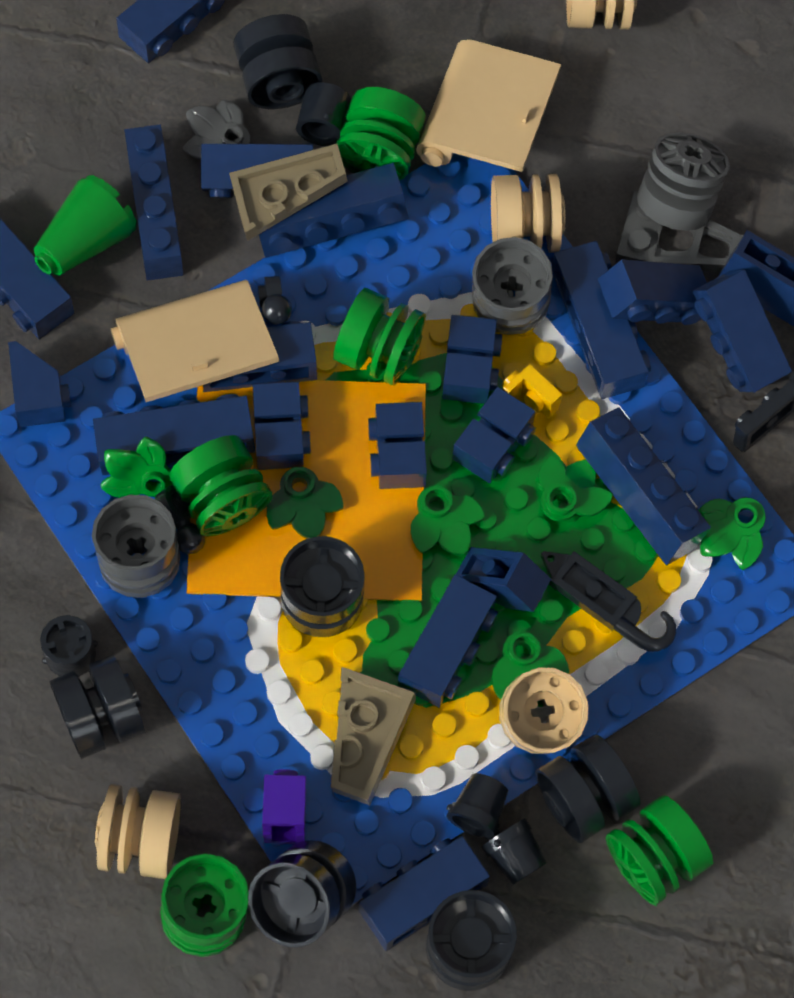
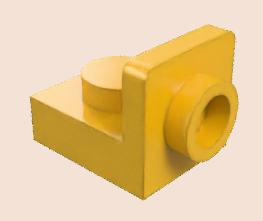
M530 364L521 372L518 370L513 371L502 383V390L515 398L523 394V398L530 408L536 412L541 411L548 418L560 409L562 393Z

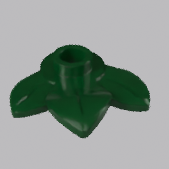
M305 467L291 468L282 476L280 490L272 495V500L267 506L268 524L274 530L291 523L293 529L306 539L320 536L325 526V513L338 512L343 509L341 494L333 484L319 481L312 470ZM297 482H302L307 486L302 492H297L292 487Z

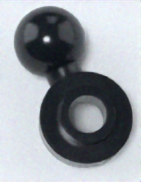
M279 275L264 277L265 285H258L260 308H262V314L271 324H283L292 314L291 302L282 295Z
M170 485L155 496V500L161 502L172 515L177 529L179 550L185 554H195L204 547L206 536L201 535L196 524L191 523L189 520L191 516L188 507L191 503L182 501L174 486Z

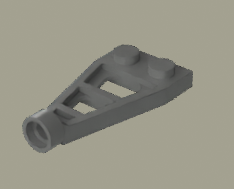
M634 191L615 261L624 259L700 265L702 271H722L729 256L743 235L709 219L708 224L700 229L689 230L693 235V243L688 250H663L659 246L663 225L658 224L645 215L638 205V192ZM704 236H711L726 242L729 246L728 255L723 258L701 255L699 253L701 239Z

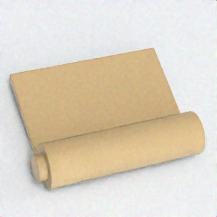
M475 40L460 41L457 44L416 148L418 155L423 162L435 167L448 164L453 153L523 172L559 75L561 64Z
M247 280L115 319L117 326L110 328L116 349L124 348L126 355L130 357L146 402L279 362L278 354Z

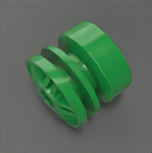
M366 87L357 90L352 97L346 115L347 123L341 129L340 138L337 141L344 167L353 173L394 163L399 180H403L409 173L411 160L415 155L414 146L419 142L426 122L425 112L410 97L395 90L382 87Z
M364 287L355 298L343 322L336 341L333 360L359 370L368 358L371 357L370 376L378 379L385 370L384 382L395 386L405 371L411 366L418 352L426 314L415 309L407 319L409 306L401 303L393 311L392 315L388 316L390 298Z
M236 435L222 436L196 447L183 456L169 473L170 480L181 500L191 503L188 507L191 518L196 520V527L200 534L206 537L217 536L245 524L264 510L272 500L271 489L268 484L263 482L261 472L251 469L253 458L242 439Z
M664 795L641 810L639 815L642 826L634 820L628 819L623 823L622 830L615 828L605 838L608 849L623 877L642 898L655 906L666 899V892L674 894L680 888L676 874L684 880L691 882L714 863L710 848L698 827L674 800Z
M211 854L190 856L173 867L164 881L161 894L160 916L163 931L174 946L186 954L205 957L220 954L234 945L243 932L249 894L246 879L238 867L224 857ZM204 904L211 906L210 912H207L204 918L197 916V909H201Z

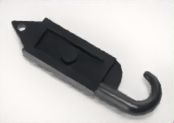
M575 551L571 555L541 552L542 561L551 578L549 585L607 628L617 631L634 645L648 652L664 650L673 643L676 636V624L673 617L666 611H662L660 614L666 623V632L659 638H653L636 627L642 610L641 603L636 595ZM552 558L554 561L549 562L547 559Z

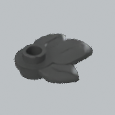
M222 100L216 110L208 106H197L186 112L188 124L195 135L183 146V151L193 158L201 160V144L251 143L250 133L243 126L244 115L238 105L229 100ZM229 136L239 137L235 141H228L226 139Z

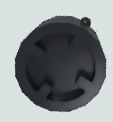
M320 82L310 84L305 90L296 125L298 135L315 145L330 146L337 144L341 129L346 123V115L351 103L349 94L334 84Z
M63 615L52 619L43 628L40 637L41 649L44 655L42 659L43 664H47L50 670L58 676L74 671L80 677L89 671V664L93 663L96 658L95 647L98 645V642L93 640L91 630L86 622L76 616Z

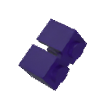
M289 769L275 770L273 775L264 774L262 817L264 843L296 844L305 841L306 776H298L297 771Z

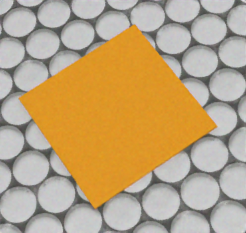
M326 380L299 382L300 395H307L308 418H302L301 423L302 431H310L311 454H303V467L312 470L319 481L333 484L339 490L343 501L342 510L325 513V526L320 536L339 539L351 546L358 554L364 567L363 599L422 601L423 553L416 549L412 541L411 523L418 514L417 500L424 487L379 489L378 476L371 477L370 453H377L376 441H369L368 418H375L376 404L422 402L424 437L422 439L425 441L426 384L397 383L393 386L386 382ZM203 385L198 386L197 400L200 402L213 401L225 394H236L239 397L247 395L255 452L250 453L253 458L251 469L257 470L253 387L203 393ZM291 468L258 471L263 475V482L268 484L273 495L280 490L281 478ZM297 482L292 488L297 492H302L307 486L302 482ZM266 507L245 524L229 532L206 537L204 547L199 552L188 555L186 593L194 595L225 594L227 596L281 597L280 570L282 562L287 553L299 542L306 540V538L299 535L293 529L291 523L279 529H271L267 521ZM191 518L190 522L196 524V520Z

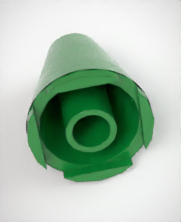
M88 175L85 179L82 178L75 184L34 247L35 263L44 273H52L58 276L128 238L136 230V219L132 209L128 204L122 208L116 200L120 194L103 179L94 175Z

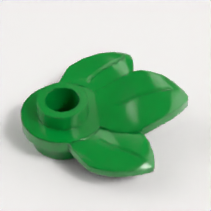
M145 436L139 442L136 451L107 449L104 452L105 465L110 476L101 482V488L111 496L120 498L127 495L144 494L155 497L159 492L173 485L169 476L171 470L165 464L166 452L161 444ZM151 479H156V480H158V481L152 482V481H149V480H151Z
M550 456L540 467L538 480L544 491L540 504L544 514L552 520L566 521L575 514L587 517L594 516L603 511L612 499L613 495L611 492L594 487L596 472L587 460L577 461L564 467L557 458ZM556 499L563 500L566 503V507L558 508L554 506L553 501Z
M442 486L427 487L420 493L417 500L418 514L411 523L412 541L420 553L429 551L438 543L442 549L449 553L465 555L471 542L469 525L483 520L485 514L479 503L468 495H453L450 490ZM433 501H438L442 503L443 508L439 511H434L429 507V504Z
M748 497L739 498L734 502L720 498L706 502L698 511L710 525L711 529L700 542L701 555L704 557H718L732 553L738 567L741 570H746L756 562L763 549V541L759 532L766 520L763 506L757 500ZM741 511H751L754 515L752 521L749 523L741 522L738 518Z
M518 631L511 634L504 642L503 658L495 664L492 671V686L495 694L499 699H502L505 689L518 676L536 668H556L568 674L569 667L565 656L556 647L542 645L540 640L530 632ZM517 646L526 647L529 653L528 657H519L515 652V648ZM537 701V707L543 708L542 701Z

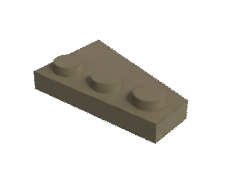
M338 144L229 173L247 241L348 182Z
M342 667L340 679L342 684L340 701H338L337 739L334 745L331 789L337 794L370 805L415 703L416 695L415 692Z

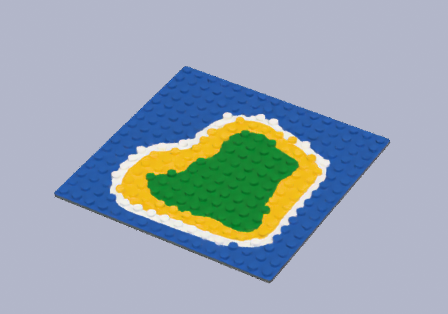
M453 153L451 161L446 165L435 167L424 164L409 173L403 180H399L409 219L263 258L210 290L247 280L266 327L279 326L269 323L264 318L258 296V285H265L264 277L279 275L282 295L287 297L292 305V314L286 322H311L317 365V380L384 382L385 370L378 379L370 376L371 357L368 358L359 370L333 360L336 341L343 322L355 298L364 287L390 298L388 316H391L401 303L409 306L407 319L415 309L424 312L426 319L420 347L411 366L405 371L398 382L426 384L425 455L427 476L424 489L430 486H442L450 490L453 495H468L479 503L485 518L478 523L469 525L471 534L470 547L525 553L548 576L549 574L541 558L542 551L569 555L575 551L637 596L642 610L636 627L653 638H659L666 632V623L660 616L662 611H666L673 617L676 624L675 639L666 649L658 652H648L637 647L617 631L607 628L549 584L534 612L507 609L495 603L494 610L499 612L498 617L490 632L487 633L482 630L476 643L480 644L481 647L471 666L466 664L462 666L458 677L462 678V682L452 700L445 697L440 708L416 696L415 703L370 805L337 794L331 789L334 745L337 739L338 701H340L342 684L340 680L341 668L344 667L398 686V675L467 553L465 555H455L445 551L437 543L432 549L423 553L422 601L363 599L361 613L354 624L346 631L331 637H314L297 630L288 621L283 612L281 597L187 594L189 554L181 551L179 571L169 586L157 594L144 598L127 597L112 590L103 579L92 540L93 524L103 507L117 499V497L107 494L101 488V482L109 477L110 474L102 475L93 419L101 418L105 413L113 411L127 414L140 412L142 408L155 405L162 408L178 406L179 403L186 400H197V387L146 402L129 355H126L124 348L117 350L116 346L113 345L60 376L61 385H69L71 407L64 408L65 422L20 427L15 412V403L0 411V455L270 863L294 844L264 843L262 827L264 774L273 775V772L279 769L295 770L298 772V776H306L305 841L315 840L329 844L342 853L350 863L356 879V895L352 906L363 900L362 894L371 886L379 882L386 885L398 877L396 872L413 860H416L418 863L431 855L430 850L447 838L453 841L465 833V831L456 827L446 817L448 813L446 807L457 800L472 774H484L504 784L509 790L503 806L505 807L538 785L535 771L558 756H562L569 763H572L570 752L572 747L593 734H597L604 740H607L794 617V534L639 332L636 342L640 351H646L651 365V371L648 372L644 387L601 400L554 276L552 278L551 301L547 315L537 327L523 334H503L500 357L493 356L492 368L499 369L497 387L503 389L502 383L513 371L518 370L521 372L529 364L532 365L562 393L560 409L550 418L541 411L535 413L533 426L536 427V431L525 447L519 444L516 450L511 453L515 456V459L504 476L497 474L491 484L452 459L454 444L473 418L477 421L481 419L478 416V412L484 404L442 399L451 315L478 317L473 307L472 270L476 257L487 245L493 243L491 228L492 177L517 175L513 169ZM519 177L522 192H528L529 189ZM562 234L560 251L572 248L573 246ZM543 236L542 250L551 262L552 267L554 253L548 252L546 236ZM523 237V239L530 241V237ZM509 290L507 296L515 297L516 291ZM489 391L488 398L494 391ZM523 394L516 398L525 405H527L523 398ZM620 407L698 510L706 502L719 498L734 502L739 498L748 497L757 500L763 506L766 520L763 528L759 531L763 541L762 552L752 566L746 570H741L736 564L732 553L718 557H704L700 553L699 544L694 551L666 566L614 496H612L609 505L594 516L587 517L575 514L566 521H555L547 517L542 511L540 504L541 496L544 492L538 480L540 467L550 456L557 458L564 467L577 461L586 460L576 447L590 421ZM168 465L169 469L172 470L174 465ZM596 473L594 487H599L610 492V490L607 488V486ZM151 479V480H149V481L156 482V481H158V480H156V479ZM556 499L553 501L554 506L558 508L566 507V503L563 500ZM433 501L429 504V507L434 511H439L443 508V505L438 501ZM749 510L741 511L738 516L739 520L743 523H749L754 517L753 513ZM552 558L547 559L549 562L554 561ZM518 631L530 632L540 640L542 645L556 647L560 650L568 663V674L582 686L588 701V721L582 735L569 747L554 753L533 754L516 747L505 735L499 720V703L501 699L497 697L492 686V671L495 664L503 658L504 642L511 634ZM517 646L515 648V652L519 657H528L529 653L526 647ZM537 707L531 710L532 717H539L541 723H546L545 718L552 714V710L550 707Z

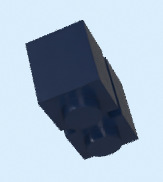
M451 315L442 399L485 404L488 400L489 391H494L497 388L499 369L492 368L493 356L500 357L503 334H495L496 319Z
M299 382L253 384L257 470L303 467V454H311L310 431H302L301 423L302 418H308L307 395H300Z
M497 387L479 410L478 416L481 419L477 421L473 418L454 444L452 459L491 484L497 474L504 476L515 459V456L511 453L516 450L519 444L525 447L536 431V427L533 426L536 411Z
M422 402L376 404L375 418H368L369 441H376L377 453H370L371 477L378 476L379 489L425 488L427 470L425 441L422 439L424 437Z

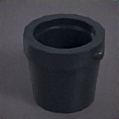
M474 773L469 778L457 800L447 805L448 813L446 817L456 827L471 835L492 839L500 834L498 822L509 790L504 784L490 776Z
M526 818L507 828L482 846L487 857H491L513 885L547 863L531 832L532 827Z

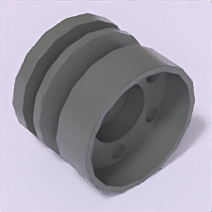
M677 132L668 133L658 138L648 163V169L637 194L639 207L649 218L668 228L684 231L700 229L708 224L718 194L730 168L728 157L720 147L710 140L695 134Z
M511 237L498 239L487 245L476 257L472 270L474 311L479 318L496 319L495 332L506 335L523 334L537 327L547 315L551 301L553 276L551 262L544 251L529 240ZM508 291H516L515 297L507 296Z
M145 495L120 497L114 499L101 509L93 524L92 540L102 577L112 590L127 597L144 598L157 594L169 586L179 571L181 554L177 541L176 527L168 509L161 502Z

